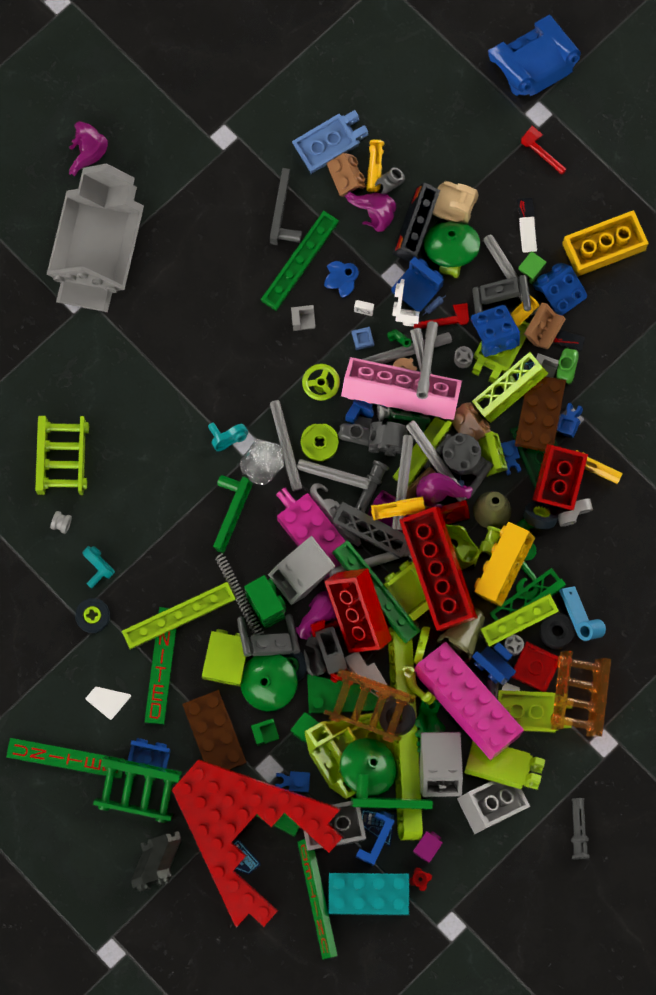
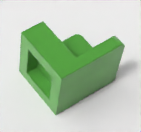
M531 251L518 269L530 278L529 283L533 284L544 270L546 261Z

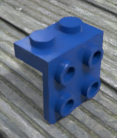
M414 256L410 261L408 270L396 283H400L401 279H405L402 301L413 310L421 312L443 287L444 279H442L443 276L438 271H432L423 259L418 260ZM396 283L391 289L394 295L396 290Z
M564 263L554 265L550 272L540 275L537 281L532 284L535 290L544 293L553 311L558 315H564L587 298V293L573 268Z
M505 305L471 316V321L482 340V354L484 357L496 355L499 352L511 350L520 345V331Z

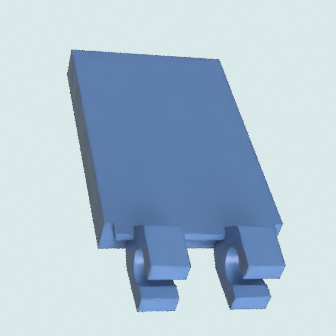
M355 110L345 116H341L339 113L292 141L311 174L327 165L326 163L342 153H347L358 147L359 140L369 136L365 125L355 131L350 127V125L359 121V115Z

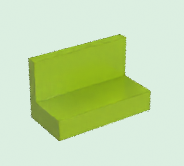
M493 431L485 433L486 437L478 441L481 447V456L493 464V467L486 475L487 477L508 470L499 435Z

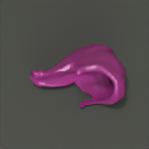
M81 121L76 122L74 125L76 128L75 139L72 140L73 144L69 146V149H74L76 145H79L81 152L69 169V175L72 174L73 176H76L80 169L100 160L108 146L104 135L99 134L92 125Z
M348 192L345 195L348 202L354 206L367 209L372 222L364 221L363 225L371 226L377 232H383L392 222L396 203L390 196L378 192L362 196Z
M430 473L423 476L418 482L416 497L423 496L425 506L442 508L441 504L436 503L445 499L447 495L453 498L466 497L469 499L473 489L470 486H460L449 476L441 473Z
M322 591L313 598L309 604L311 610L303 617L299 627H296V632L301 639L307 640L311 637L310 624L324 619L325 622L337 620L328 591Z

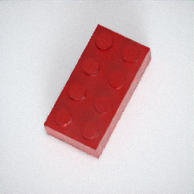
M368 568L336 572L324 581L349 653L380 650L392 640Z

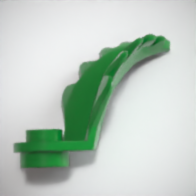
M437 699L431 705L421 701L418 708V717L414 724L419 728L415 733L416 737L421 738V732H443L446 730L444 724L437 718V712L441 705ZM420 739L419 741H417V743H416L417 746H420V744H421V739Z

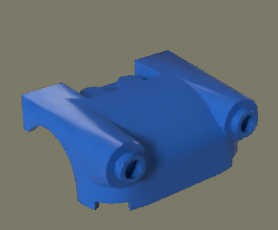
M550 14L534 23L535 29L508 45L502 42L488 50L490 61L500 67L509 82L511 92L517 97L518 95H535L566 77L573 71V67L580 59V50Z

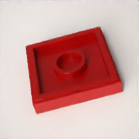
M526 641L513 668L516 673L511 678L540 692H546L562 658Z

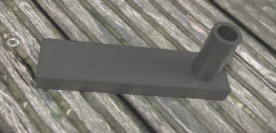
M282 168L270 234V244L278 245V239L300 242L302 231L281 228L290 179V169Z

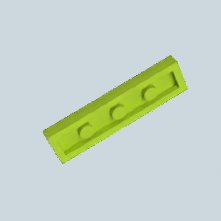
M529 352L472 402L491 423L549 373L533 354ZM531 359L535 366L530 370H524L525 363ZM513 373H519V379L516 382H509L510 376ZM498 386H505L504 392L501 395H495V390ZM484 398H490L489 405L483 409L479 402Z
M435 416L425 430L424 434L434 449L437 448L444 436L448 434L452 427V422L449 420L444 422ZM417 443L412 449L408 487L413 483L428 461L427 456ZM398 468V470L396 471V473L393 475V479L396 480L397 482H398L399 468Z
M548 594L480 630L485 638L486 645L490 647L559 612L551 594Z

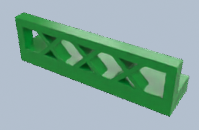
M551 568L505 601L502 607L498 606L489 614L494 621H497L498 618L495 614L500 610L509 611V614L511 611L518 610L512 609L515 599L525 600L524 606L548 594L554 596L560 589L565 588L566 584ZM551 574L556 583L550 587L543 586L544 578ZM532 587L541 588L538 596L535 598L528 597L529 589Z

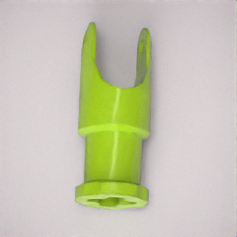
M487 526L488 532L485 540L481 542L479 551L480 554L487 553L491 558L492 547L495 543H498L501 529Z

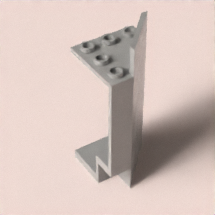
M107 163L83 168L78 189L66 192L47 275L53 277L54 281L60 282L57 303L108 312L112 293L125 289L144 208L143 205L134 201L137 189L133 185L135 178Z

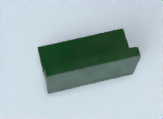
M394 407L389 409L387 422L407 425L414 420L423 433L425 432L426 423H430L428 415Z

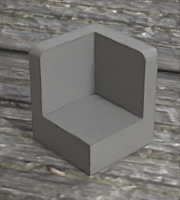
M314 305L291 307L293 331L315 329Z
M538 353L537 361L549 373L546 377L553 378L559 361Z

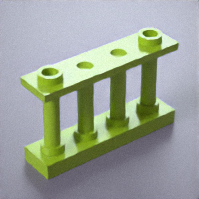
M38 416L35 487L38 495H45L46 489H49V487H78L79 494L84 495V489H87V478H84L85 434L89 433V422H86L84 416H80V424H51L46 416ZM51 431L80 432L79 442H50V440H47V435ZM50 450H79V461H50L47 459V452H50ZM50 468L78 469V480L49 479L46 477V470Z

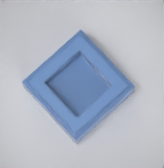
M370 327L352 331L356 350L374 346Z

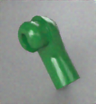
M392 329V331L387 333L389 341L396 340L406 348L411 345V340L399 330Z

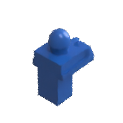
M355 399L345 416V421L354 424L359 414L370 419L373 418V404Z

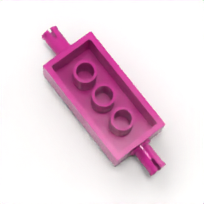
M286 488L281 489L282 493L279 491L276 496L285 505L286 509L277 515V521L297 546H300L312 536L334 563L335 567L341 566L332 552L346 542L308 493L299 500H294Z

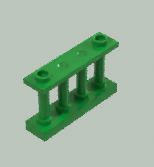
M106 755L102 758L101 766L106 767L107 774L102 798H96L93 805H97L98 809L108 811L111 808L153 817L161 823H167V821L172 820L174 814L168 813L167 810L172 785L181 780V771ZM117 770L125 771L126 774L121 802L109 800L114 774ZM137 774L144 775L146 779L140 806L129 804L134 776ZM156 778L163 779L165 783L159 811L148 808L153 780H156Z

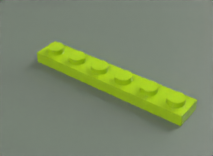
M228 582L133 625L123 630L122 634L129 649H133L236 599Z

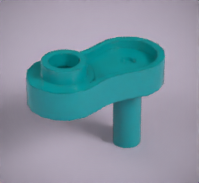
M215 423L208 425L214 436L211 444L216 451H222L236 442H242L248 435V430L244 424H237L223 433H220Z
M87 546L82 552L85 558L98 570L87 582L90 588H93L103 576L109 579L115 573L113 568L100 556L101 552L93 546L91 548Z

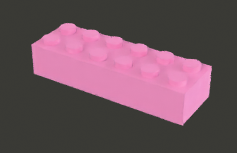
M350 357L341 396L351 400L356 399L371 404L375 403L405 411L418 412L423 415L454 420L462 380L430 374L428 397L420 399L416 394L421 372Z

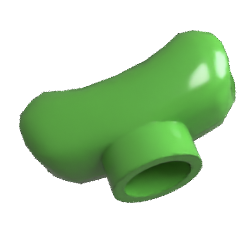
M565 348L560 356L556 378L566 380L568 385L574 379L579 358L577 350Z

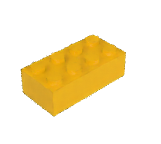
M633 210L564 236L562 244L578 277L646 251L649 243Z
M510 522L502 527L500 531L501 538L498 543L493 545L491 550L492 556L483 566L484 573L481 578L476 580L474 585V592L477 595L500 607L505 602L535 540L530 531Z

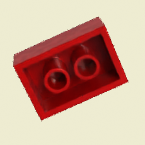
M547 444L532 500L574 511L588 454Z

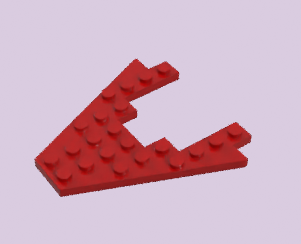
M197 760L172 789L236 927L248 914L253 916L264 927L278 911L234 871L247 855L232 842L256 814L272 827L285 813L328 853L343 838L328 824L340 811L339 808L202 760Z

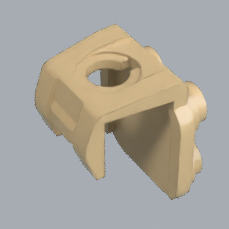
M446 181L440 184L437 188L440 190L432 214L447 221L468 224L471 211L479 196L478 191L460 183L457 185Z

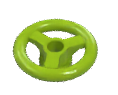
M316 364L304 373L302 379L303 389L312 399L328 400L338 392L340 377L333 367L326 364ZM323 369L320 377L315 380H308L311 373ZM329 372L334 377V387L332 390L329 388L327 380ZM324 381L325 384L319 385L318 382ZM314 386V389H315L317 392H319V393L325 392L326 394H325V395L315 394V393H313V392L310 390L309 387Z

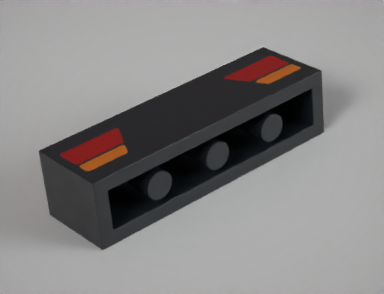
M425 182L415 188L392 253L393 255L408 262L414 256H418L440 193L439 189Z

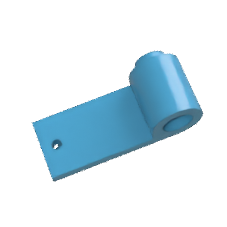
M575 586L560 589V594L579 638L583 641L603 637L606 632L604 622L600 619L589 621Z

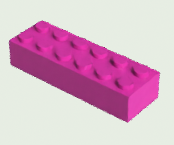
M447 642L443 643L416 665V676L490 760L495 758L523 733L524 729Z

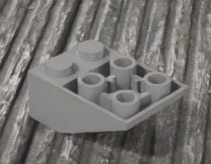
M310 536L277 564L268 576L292 605L305 598L335 565L316 540Z
M421 732L419 772L420 790L423 797L462 796L463 772L460 732Z

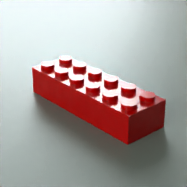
M435 506L400 519L399 521L436 631H444L478 619L441 509Z

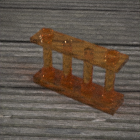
M573 651L561 652L558 658L559 670L554 710L550 719L551 729L559 730L563 729L564 725L586 729V736L602 737L611 659L600 658L595 659V663L572 659ZM571 667L593 671V682L570 678ZM572 686L590 690V702L568 698V687ZM566 705L588 709V721L565 717Z
M339 668L337 676L343 678V685L334 710H325L324 714L330 715L329 719L340 723V720L380 734L385 741L391 743L394 740L401 741L402 737L395 735V731L404 705L414 703L416 696ZM355 682L360 684L361 691L350 718L342 715L341 711L350 686ZM373 689L378 691L377 695L379 697L368 725L358 720L368 692H371ZM389 696L396 698L395 702L397 704L386 732L376 727L386 698L389 699Z

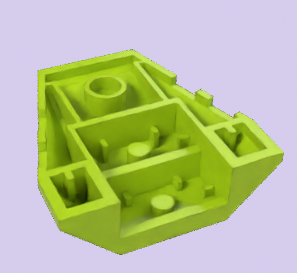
M379 712L346 719L340 718L329 722L323 721L305 731L309 755L328 786L345 799L356 794L345 783L340 772L341 755L350 743L361 738H372L382 742L392 753L394 752L393 735L381 727ZM370 760L371 765L375 766V762Z

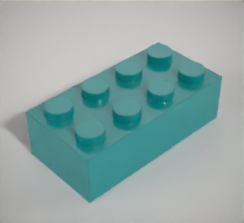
M329 873V915H409V874Z

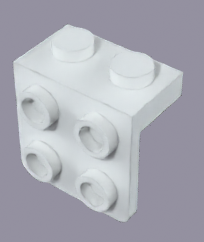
M401 279L400 283H396L395 297H398V302H394L392 316H396L395 321L403 322L405 326H414V324H418L420 312L401 309L405 279Z

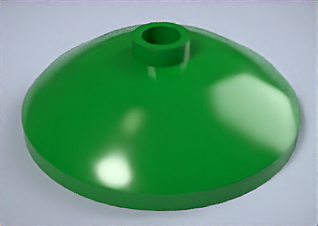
M447 221L437 224L428 231L424 239V250L428 258L440 266L460 267L468 264L477 256L480 250V238L471 226L462 222Z
M282 655L254 656L244 666L241 691L247 702L256 709L262 711L279 710L293 699L298 684L297 674L291 662ZM264 678L268 680L267 685H263L262 683Z
M361 738L353 741L344 749L340 758V772L345 783L355 792L357 774H369L368 796H377L386 792L393 785L397 775V763L393 753L385 744L376 739ZM370 760L375 762V766L371 765Z

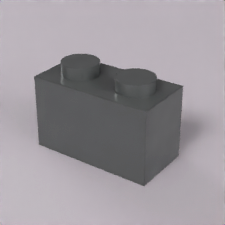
M334 626L315 632L328 673L332 674L347 669Z

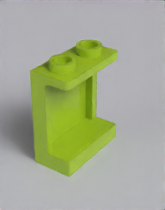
M407 560L399 566L400 570L397 573L392 572L384 578L385 582L383 584L409 617L415 621L429 610L414 563Z
M217 629L216 632L211 631L202 679L241 687L246 657L243 653L240 633H236L234 636L229 635L228 631Z

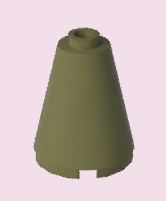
M486 492L476 499L473 506V515L477 523L484 528H487V526L501 528L510 519L511 505L508 499L501 493Z
M474 608L478 619L447 629L439 636L436 642L437 645L447 642L465 663L470 662L481 633L480 629L485 621L483 612L478 608Z

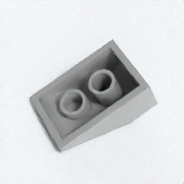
M493 781L457 798L474 834L530 807L522 789Z
M351 801L333 804L332 806L339 808L340 811L328 824L343 836L336 846L365 841L366 835L360 807H352ZM304 831L307 851L323 848Z

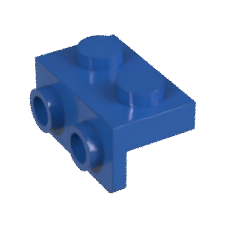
M489 646L481 653L476 651L472 656L476 660L473 664L481 671L486 669L490 673L487 677L495 684L500 682L504 686L516 673Z
M137 738L136 741L131 740L128 760L167 768L171 750L167 748L166 744L156 742L155 745L148 744V740Z

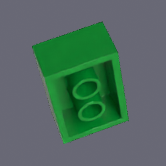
M263 575L244 586L246 597L264 629L285 619V602L280 595L276 596V587L271 578L267 580L266 576Z

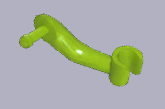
M404 666L402 670L404 671L409 689L419 696L422 701L431 705L436 697L431 692L427 691L425 693L418 687L415 669L412 666Z

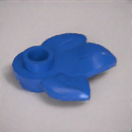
M331 262L327 265L331 273L326 277L324 286L330 289L338 288L340 296L344 298L353 291L354 280L357 279L359 270L352 263ZM351 269V275L347 276L346 271Z

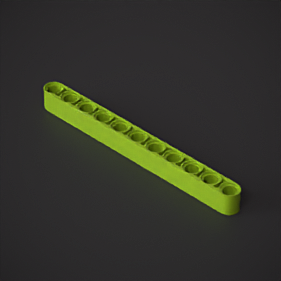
M390 627L389 632L392 638L388 643L390 690L393 693L394 699H401L409 703L416 714L415 693L409 689L404 671L402 670L404 666H412L414 668L413 642L411 639L405 644L393 628ZM395 712L392 715L393 722L398 723L402 720L401 712ZM415 725L404 735H393L394 757L397 763L395 779L396 798L421 799L419 753L417 752L418 746L416 745L418 737L415 736L417 732ZM397 808V826L400 840H421L423 834L422 809Z

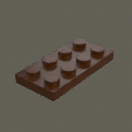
M545 376L525 393L516 436V447L545 452L547 444L554 445L566 380Z
M219 690L182 704L205 762L228 770L247 763Z

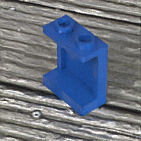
M381 811V813L376 812L374 816L375 819L383 822L384 825L371 853L359 849L355 857L374 866L394 823V820L391 819L392 815Z

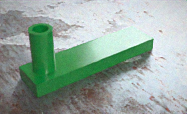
M223 475L218 479V486L236 492L213 545L216 551L223 554L253 485L249 478L243 476L241 481Z
M357 774L356 797H351L352 807L433 808V801L430 799L368 798L369 774Z

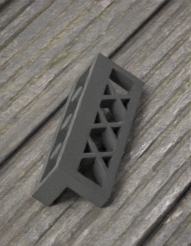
M344 502L339 505L332 521L333 524L398 558L402 557L407 547L404 533L393 529L379 520L374 521L373 517ZM342 515L351 520V522L344 524L338 519ZM356 523L365 527L368 531L363 533L358 531ZM373 532L384 537L385 540L380 542L375 540ZM390 541L401 546L399 552L392 549Z

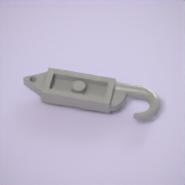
M314 484L310 489L311 497L332 523L339 503L332 499L323 500L318 494L317 489H322L325 492H328V489L322 484ZM342 515L338 519L344 524L351 522V520ZM333 524L345 540L356 546L361 544L358 536Z

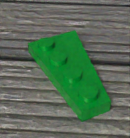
M307 674L309 714L380 711L383 704L386 703V701L378 698L362 685L343 681L333 683L328 678Z

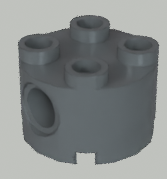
M382 421L371 423L368 451L371 453L385 452V456L395 457L396 453L401 454L403 436L408 435L406 425L395 422H387V424L382 425Z
M457 433L449 438L443 447L444 463L451 473L458 476L472 474L481 463V447L474 437Z

